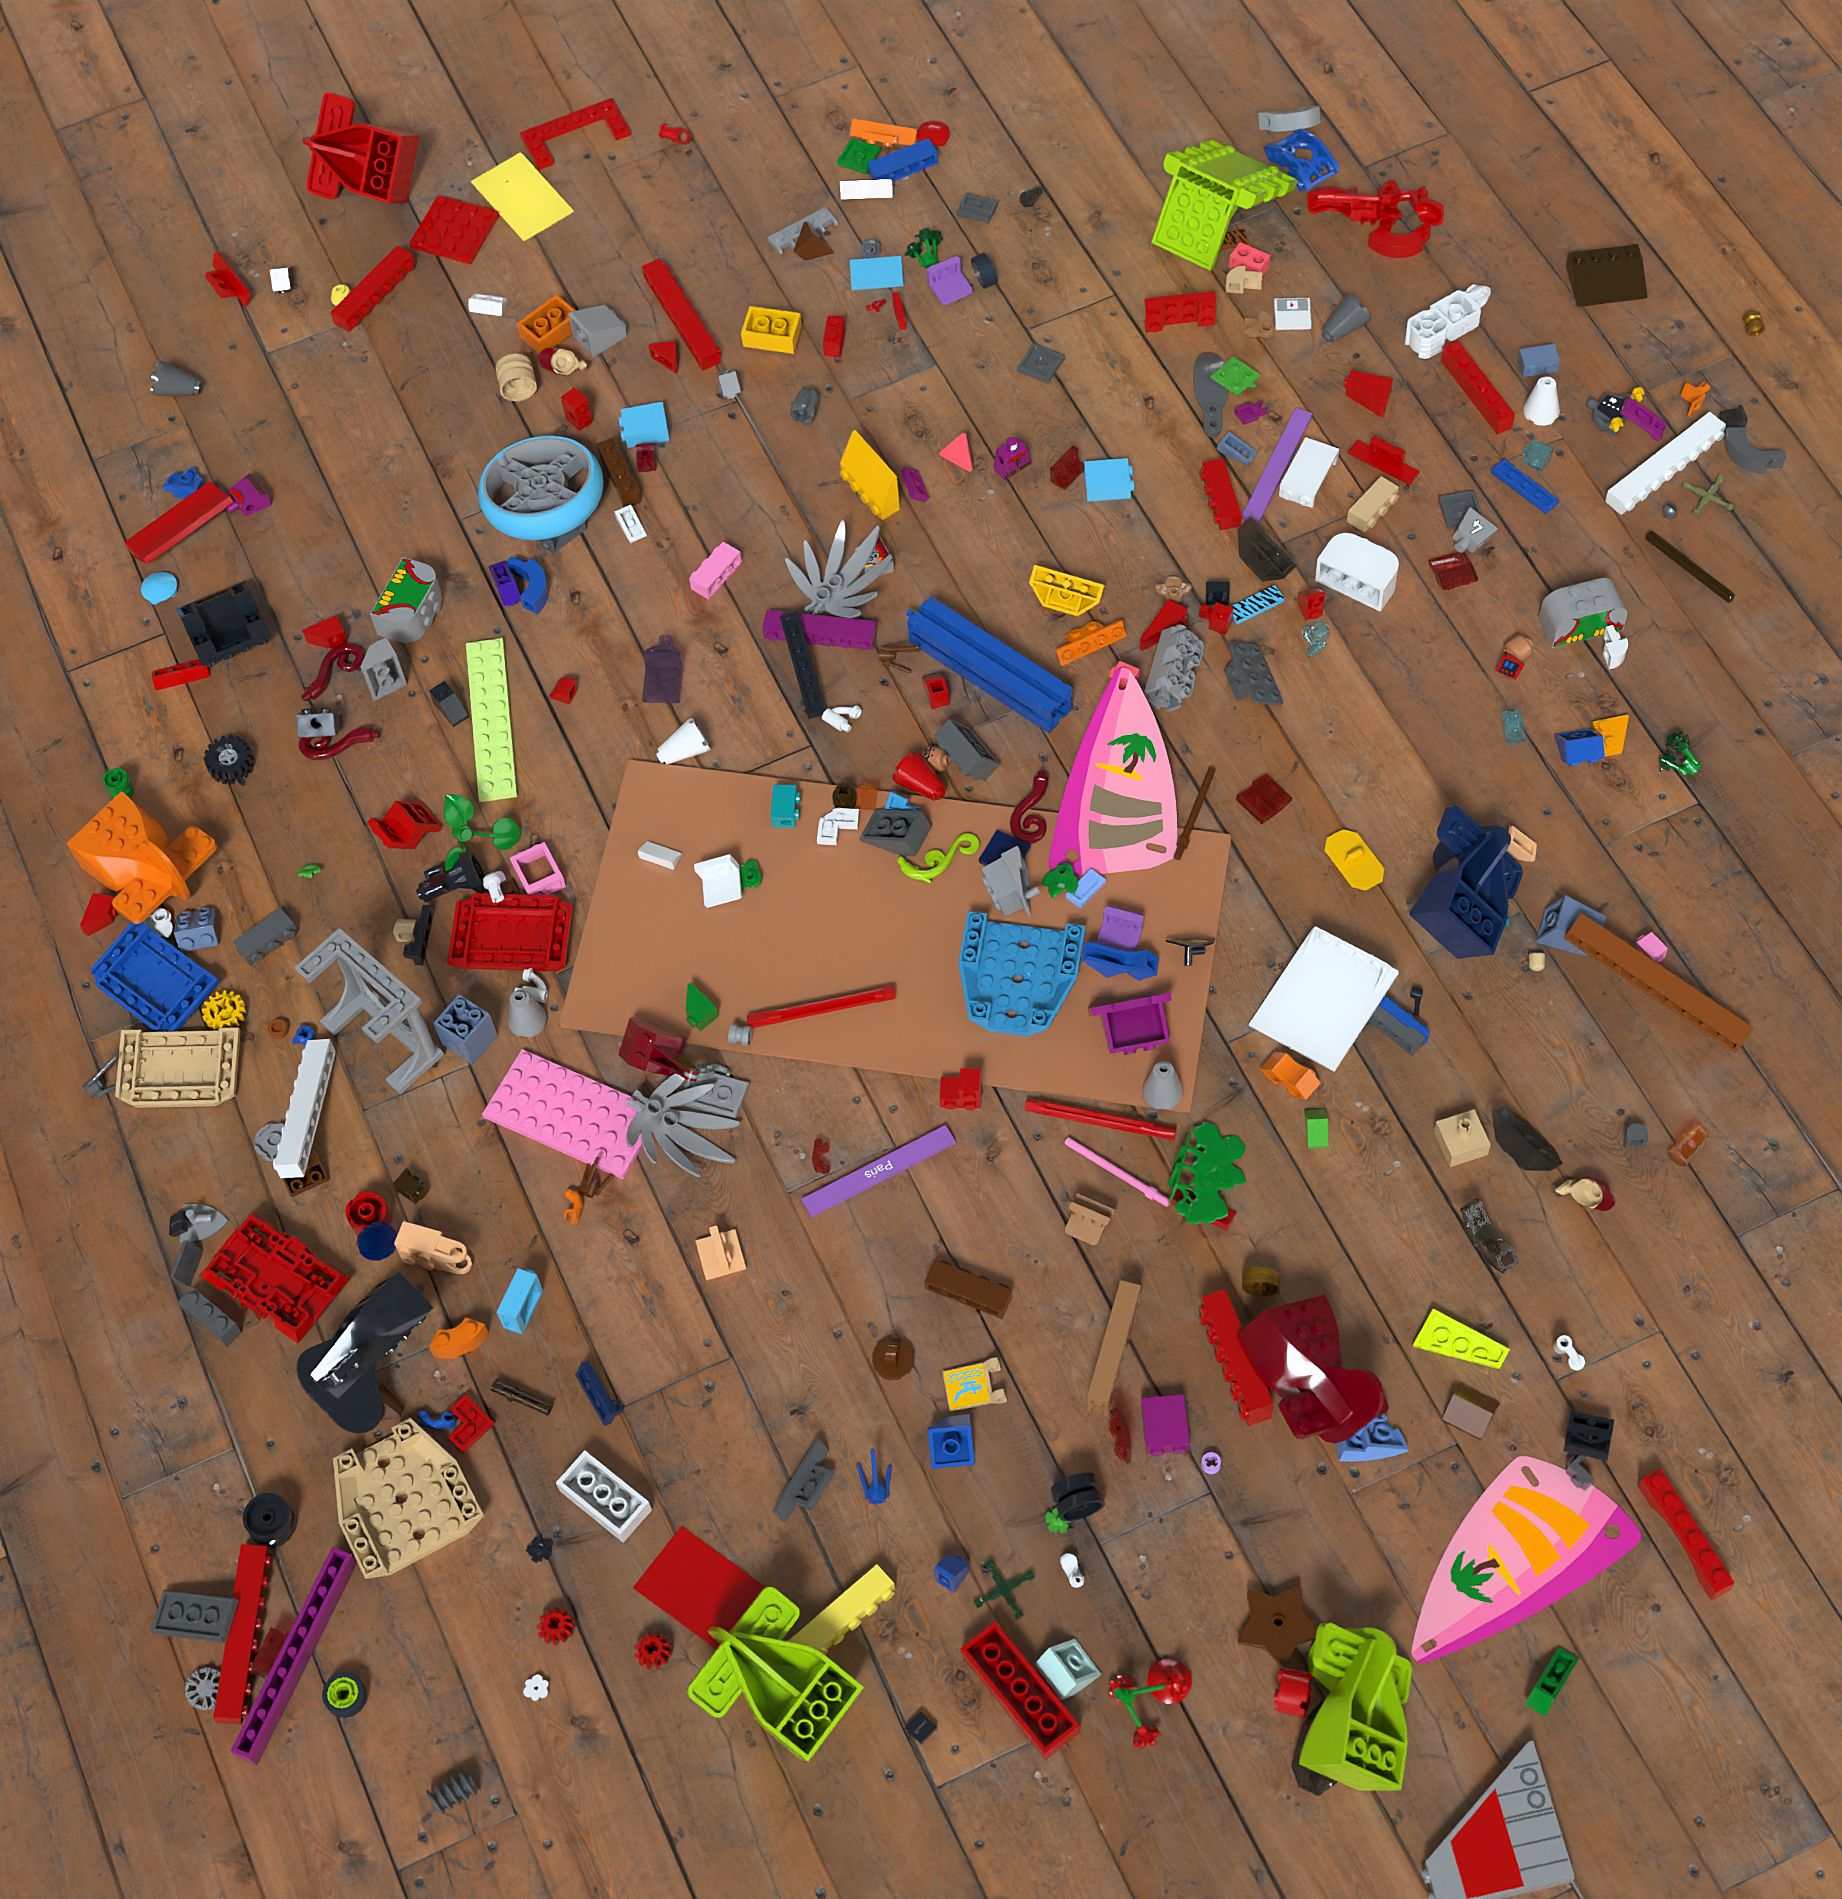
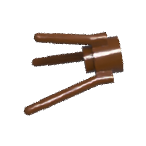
M918 645L881 646L879 661H884V666H891L911 673L910 669L891 661L896 659V652H919L921 649Z
M598 1156L595 1158L592 1167L591 1164L587 1163L578 1190L580 1194L589 1198H593L594 1195L599 1196L601 1190L615 1176L610 1173L601 1185L597 1186L598 1181L592 1177L600 1159Z

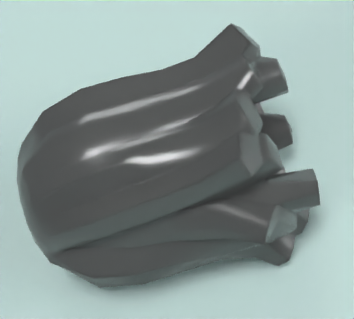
M802 388L798 392L796 400L791 403L790 415L794 421L801 422L804 425L807 424L808 426L812 425L811 422L813 417H815L814 413L819 402V396L815 390Z

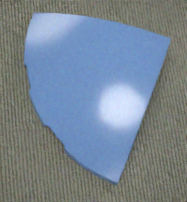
M1385 1414L1375 1418L1350 1439L1336 1443L1339 1461L1346 1462L1382 1459L1408 1451L1403 1435L1398 1428H1392L1387 1422Z

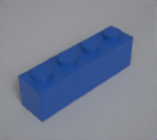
M929 138L868 162V174L872 180L892 179V182L938 164L937 150Z

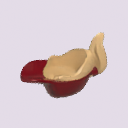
M546 348L538 356V361L544 369L561 376L570 375L575 370L585 371L587 368L586 361H579L572 351L564 348Z
M1583 1177L1579 1181L1569 1179L1555 1189V1192L1561 1195L1571 1193L1576 1202L1600 1211H1608L1616 1203L1608 1183L1597 1177Z

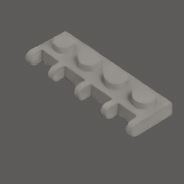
M824 207L767 237L768 242L779 255H782V250L788 246L795 248V243L805 221L817 231L824 233L825 227L831 224L837 226V220Z

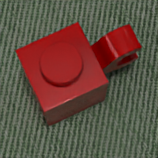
M1216 602L1212 610L1208 605L1202 604L1199 609V617L1209 620L1210 630L1226 635L1233 622L1234 608Z

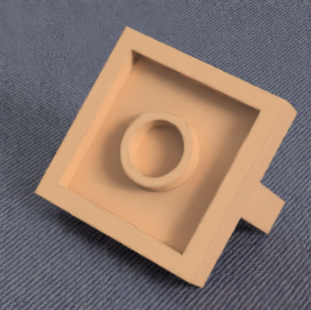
M713 1226L709 1228L710 1237L696 1240L706 1280L746 1269L735 1229L719 1233L718 1227Z

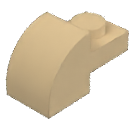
M1246 266L1233 268L1227 275L1226 292L1243 294L1244 288L1261 289L1263 272L1245 271Z

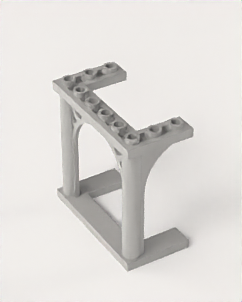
M339 928L295 966L294 969L305 981L310 983L337 960L345 978L344 992L338 1005L320 1020V1023L335 1036L364 1010L372 1019L362 1027V1030L376 1044L390 1033L410 1050L413 1055L385 1079L387 1084L401 1095L443 1057L444 1053L433 1043L420 1012L419 1006L422 1004V1000ZM366 981H368L375 989H377L383 996H385L390 1001V1003L388 1004L382 997H380L374 990H372L367 985Z

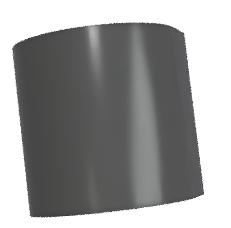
M1631 1124L1627 1128L1624 1137V1147L1645 1146L1648 1139L1647 1129L1642 1124Z

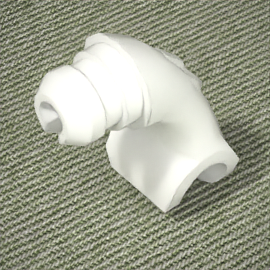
M1069 1553L1062 1555L1060 1564L1070 1584L1075 1588L1081 1587L1084 1583V1577L1079 1570L1076 1557Z

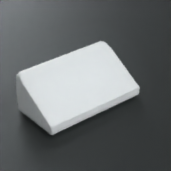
M474 294L469 299V311L501 316L507 304V299Z
M648 841L638 850L639 858L672 870L675 869L682 856L680 852Z

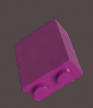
M1184 1394L1141 1398L1146 1454L1161 1456L1169 1452L1183 1454L1189 1451L1190 1441Z

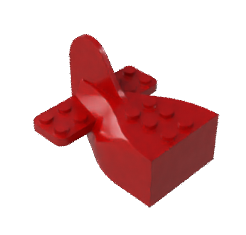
M325 93L322 97L315 135L303 137L302 143L309 146L312 151L306 184L307 191L326 199H336L339 196L342 184L351 192L388 204L407 203L420 135L377 124L352 125L356 107L355 101L339 94Z

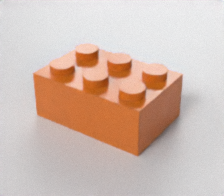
M556 294L516 323L519 336L539 354L546 348H554L572 335L568 313L575 310Z

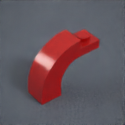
M1425 223L1410 234L1397 235L1381 225L1369 234L1368 247L1386 257H1411L1422 251L1423 243H1426L1430 238L1431 226Z

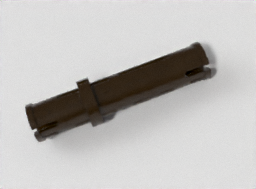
M495 1379L491 1386V1392L506 1397L510 1402H518L546 1416L552 1411L553 1403L518 1389L516 1385L511 1386Z

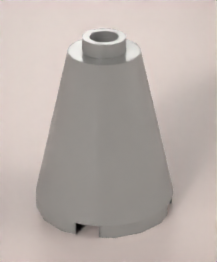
M525 990L514 991L510 996L507 1017L510 1031L518 1037L532 1038L544 1030L547 1020L544 1008Z
M1161 1061L1154 1066L1143 1084V1098L1149 1106L1157 1110H1170L1179 1104L1183 1095V1086L1169 1062Z

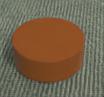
M274 1019L269 1023L268 1032L272 1038L282 1039L288 1034L289 1027L283 1019Z

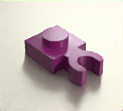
M1258 401L1254 406L1251 403H1247L1235 408L1234 414L1243 425L1258 420L1259 416L1266 415L1268 408L1261 409L1263 402Z

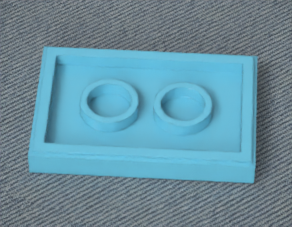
M901 256L850 260L852 290L903 286Z

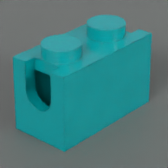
M773 785L770 817L772 827L795 828L796 820H799L797 804L801 802V793L796 792V785Z

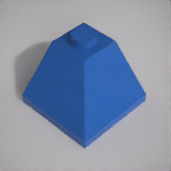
M970 1414L948 1416L928 1427L932 1469L975 1465Z

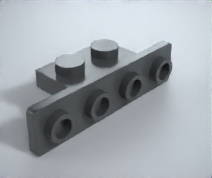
M818 1439L810 1447L807 1455L773 1508V1513L783 1522L787 1521L796 1505L813 1510L834 1475L831 1470L820 1466L829 1450Z

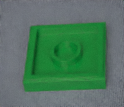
M850 138L837 160V166L868 175V162L877 159L882 149L880 146Z

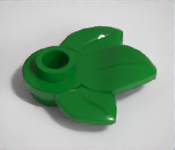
M749 859L744 865L739 864L741 891L747 887L757 888L762 882V875L758 871V864Z
M1061 863L1055 870L1048 872L1044 876L1042 885L1048 886L1049 894L1054 899L1064 889L1071 894H1075L1078 888V879L1073 875L1074 870L1070 864Z

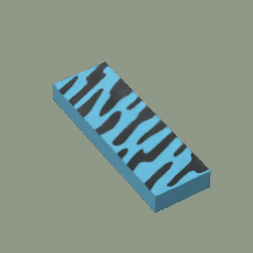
M1275 585L1230 606L1234 608L1233 621L1238 625L1283 603L1285 598Z

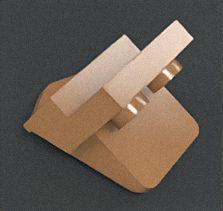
M1078 1192L1069 1207L1072 1214L1065 1228V1233L1088 1244L1096 1245L1105 1226L1110 1225L1116 1208L1112 1207L1100 1195H1084Z

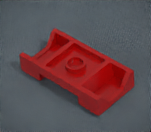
M1214 291L1144 299L1145 333L1163 331V325L1197 322L1198 327L1215 325L1216 297Z

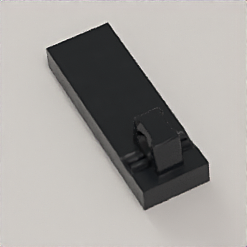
M422 905L414 944H405L403 951L404 958L412 959L415 965L423 966L434 917L430 905Z

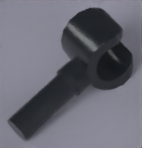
M1413 987L1410 995L1411 998L1416 999L1415 1016H1419L1423 990L1418 987Z

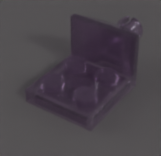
M664 635L659 636V646H653L643 651L646 666L642 693L643 703H680L684 667L681 653L672 646L674 639L670 635H666V641H664Z

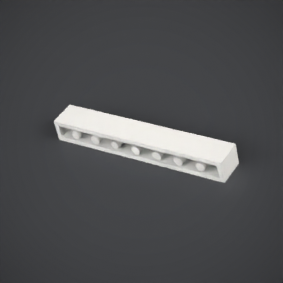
M1711 412L1707 413L1609 489L1605 502L1621 515L1627 510H1632L1637 502L1646 499L1650 492L1656 491L1664 481H1669L1678 470L1682 471L1687 463L1696 460L1701 452L1707 451L1714 442L1720 441L1725 435L1726 424Z
M330 1039L307 1040L306 1047L302 1051V1062L298 1066V1077L294 1081V1092L290 1096V1107L286 1112L285 1126L282 1127L281 1141L278 1143L277 1156L273 1161L274 1169L277 1170L280 1178L304 1177L336 1054Z

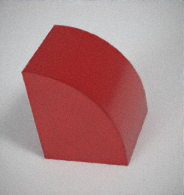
M567 677L559 678L550 693V698L570 705L578 691L576 681Z

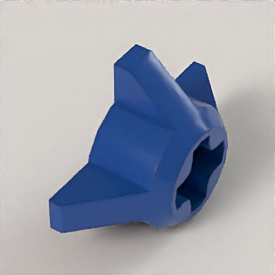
M305 1023L300 1024V1028L292 1039L293 1045L300 1043L306 1046L307 1040H315L313 1029L310 1026H306Z

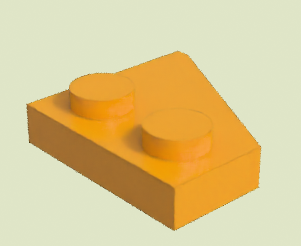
M1628 714L1592 721V728L1603 735L1605 757L1622 753L1629 719Z

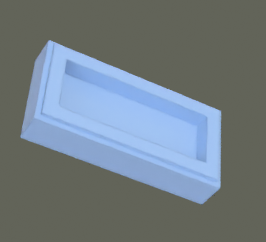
M1090 869L1078 881V888L1075 894L1067 892L1066 898L1081 909L1106 883V879Z

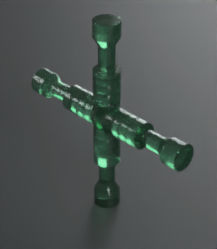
M989 1559L985 1562V1565L991 1570L998 1588L989 1592L987 1596L974 1600L976 1608L978 1609L985 1602L993 1601L1003 1595L1008 1606H1011L1015 1619H1021L1024 1615L1016 1606V1600L1011 1590L1021 1586V1583L1026 1580L1034 1579L1035 1576L1032 1570L1026 1572L1020 1578H1015L1005 1583L1002 1575L997 1572L993 1559Z

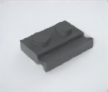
M965 193L959 209H957V216L989 224L998 203L992 199Z

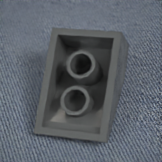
M875 809L859 839L862 842L898 855L916 856L932 826L922 811Z

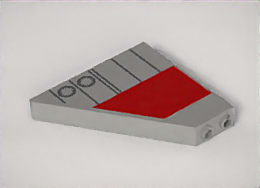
M1529 1741L1425 1862L1424 1869L1421 1872L1424 1883H1428L1430 1887L1429 1899H1501L1573 1882L1575 1876L1533 1741Z

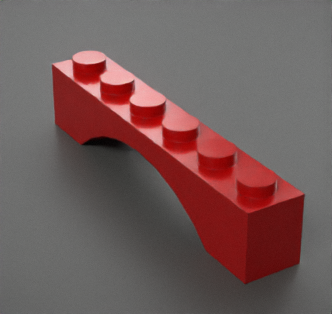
M1661 1468L1643 1477L1638 1485L1639 1490L1648 1504L1664 1519L1679 1540L1693 1566L1699 1583L1712 1601L1729 1592L1735 1582Z

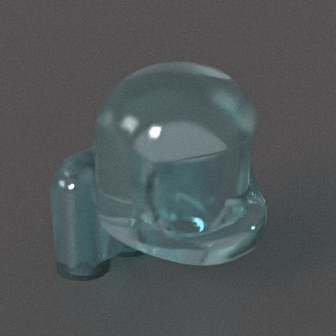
M1319 621L1312 626L1306 625L1302 629L1304 638L1311 645L1308 651H1306L1308 658L1321 653L1326 646L1324 641L1329 638L1330 630L1324 622Z

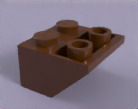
M313 1144L304 1177L282 1178L291 1198L329 1181Z

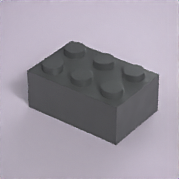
M948 719L934 734L938 740L937 744L939 747L949 753V759L960 766L959 770L965 776L969 775L975 780L985 781L1000 765L970 728L964 724Z

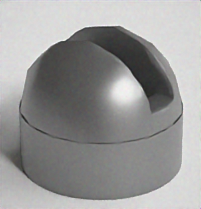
M1674 503L1666 504L1662 511L1663 517L1666 519L1676 518L1678 508Z

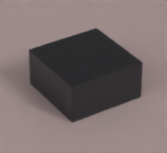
M1206 582L1205 604L1215 605L1218 602L1229 605L1230 582Z

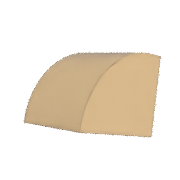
M398 919L393 930L396 940L398 942L414 943L419 920Z

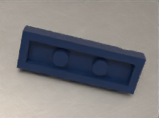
M583 1362L575 1375L603 1425H609L613 1422L615 1416L621 1414L623 1407L618 1399H610L590 1362Z

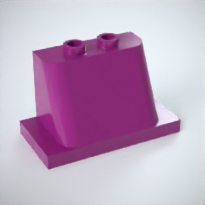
M1171 993L1088 1009L1089 1017L1096 1015L1101 1017L1109 1054L1122 1051L1124 1055L1136 1053L1135 1049L1143 1047L1144 1051L1156 1049L1155 1045L1170 1042L1163 1002L1172 1001Z

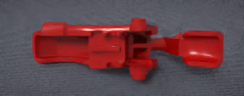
M1388 180L1382 188H1378L1376 195L1357 194V187L1355 186L1352 190L1336 186L1320 187L1307 194V208L1312 214L1323 211H1337L1345 217L1351 218V221L1360 222L1361 225H1364L1365 222H1370L1371 226L1379 220V226L1382 225L1389 231H1391L1392 225L1399 218H1402V211L1397 209L1400 201H1409L1414 212L1418 214L1419 220L1423 223L1439 226L1443 222V205L1435 200L1428 199V191H1426L1425 186L1417 190H1400L1394 180Z

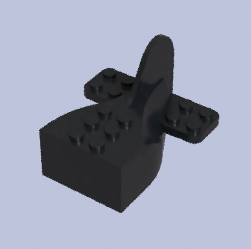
M399 1271L382 1280L348 1313L332 1339L312 1346L300 1354L296 1364V1372L303 1390L340 1428L358 1434L373 1430L379 1424L383 1413L375 1374L376 1362L382 1356L385 1357L391 1354L398 1347L397 1343L404 1341L412 1333L410 1330L419 1326L434 1307Z

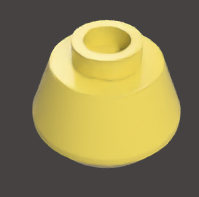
M346 285L335 286L331 293V302L337 306L351 290Z

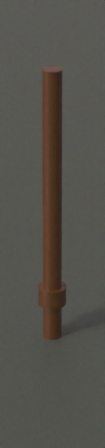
M1212 767L1208 768L1182 836L1178 838L1176 843L1177 848L1173 856L1176 860L1181 859L1184 850L1189 845L1190 834L1216 771Z

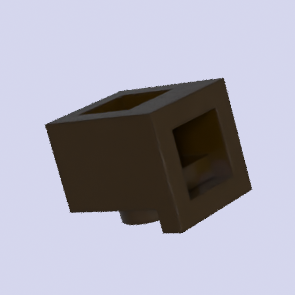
M407 1168L393 1183L396 1191L414 1204L422 1200L427 1194V1189L423 1187V1181L417 1176L412 1177Z

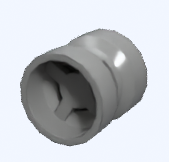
M731 1024L728 1042L730 1044L741 1042L742 1045L749 1046L752 1038V1026L739 1027L737 1024Z

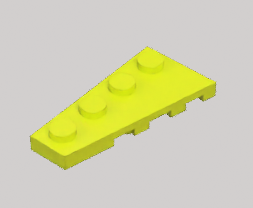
M1432 1309L1413 1344V1347L1499 1370L1510 1351L1507 1347L1435 1309Z

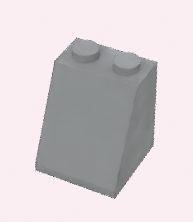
M606 305L568 313L573 337L592 357L627 337L626 324L623 320H619L615 312Z

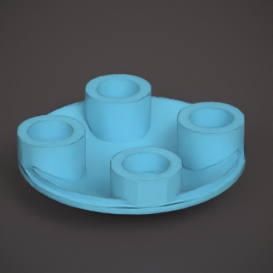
M167 572L153 573L143 581L141 593L151 604H158L170 597L176 596L177 581L173 575Z

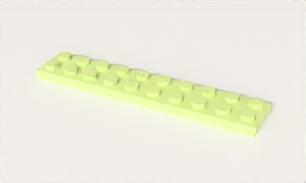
M503 638L466 643L479 801L485 802L518 797Z

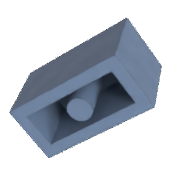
M1555 344L1519 349L1517 361L1522 377L1558 372L1560 358Z

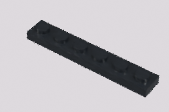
M798 611L782 615L780 619L808 719L822 716L826 710Z

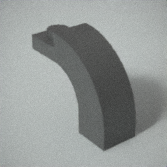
M1727 427L1724 436L1725 450L1730 459L1739 467L1759 474H1765L1766 468H1783L1786 451L1759 450L1748 442L1746 427Z

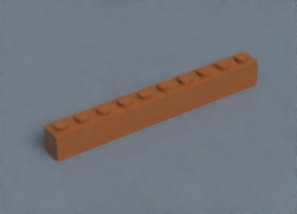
M1581 913L1564 937L1565 940L1734 1053L1739 1050L1753 1030V1027L1746 1020L1738 1018L1728 1008L1720 1006L1710 996H1705L1695 986L1687 984L1677 974L1669 972L1659 962L1651 960L1642 951L1636 950L1626 940L1618 938L1608 928L1600 926L1589 916Z

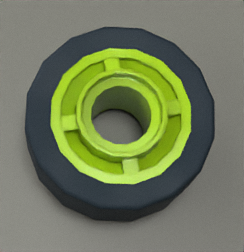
M343 1672L335 1674L328 1679L323 1688L322 1698L330 1713L336 1717L348 1718L362 1710L366 1703L367 1692L364 1684L357 1676L352 1673ZM349 1691L347 1698L340 1699V1695L343 1692Z

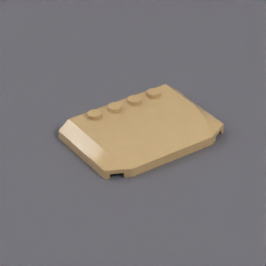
M219 1028V1031L180 1032L121 1030L115 1097L136 1108L217 1106L235 1097L241 1030L239 1028Z

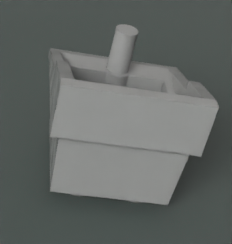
M1018 846L1002 853V857L982 868L984 876L981 878L998 912L1002 910L1004 916H1008L1024 909L1029 917L1031 916L1029 898L1040 892L1037 886L1027 890L1030 887L1028 870Z

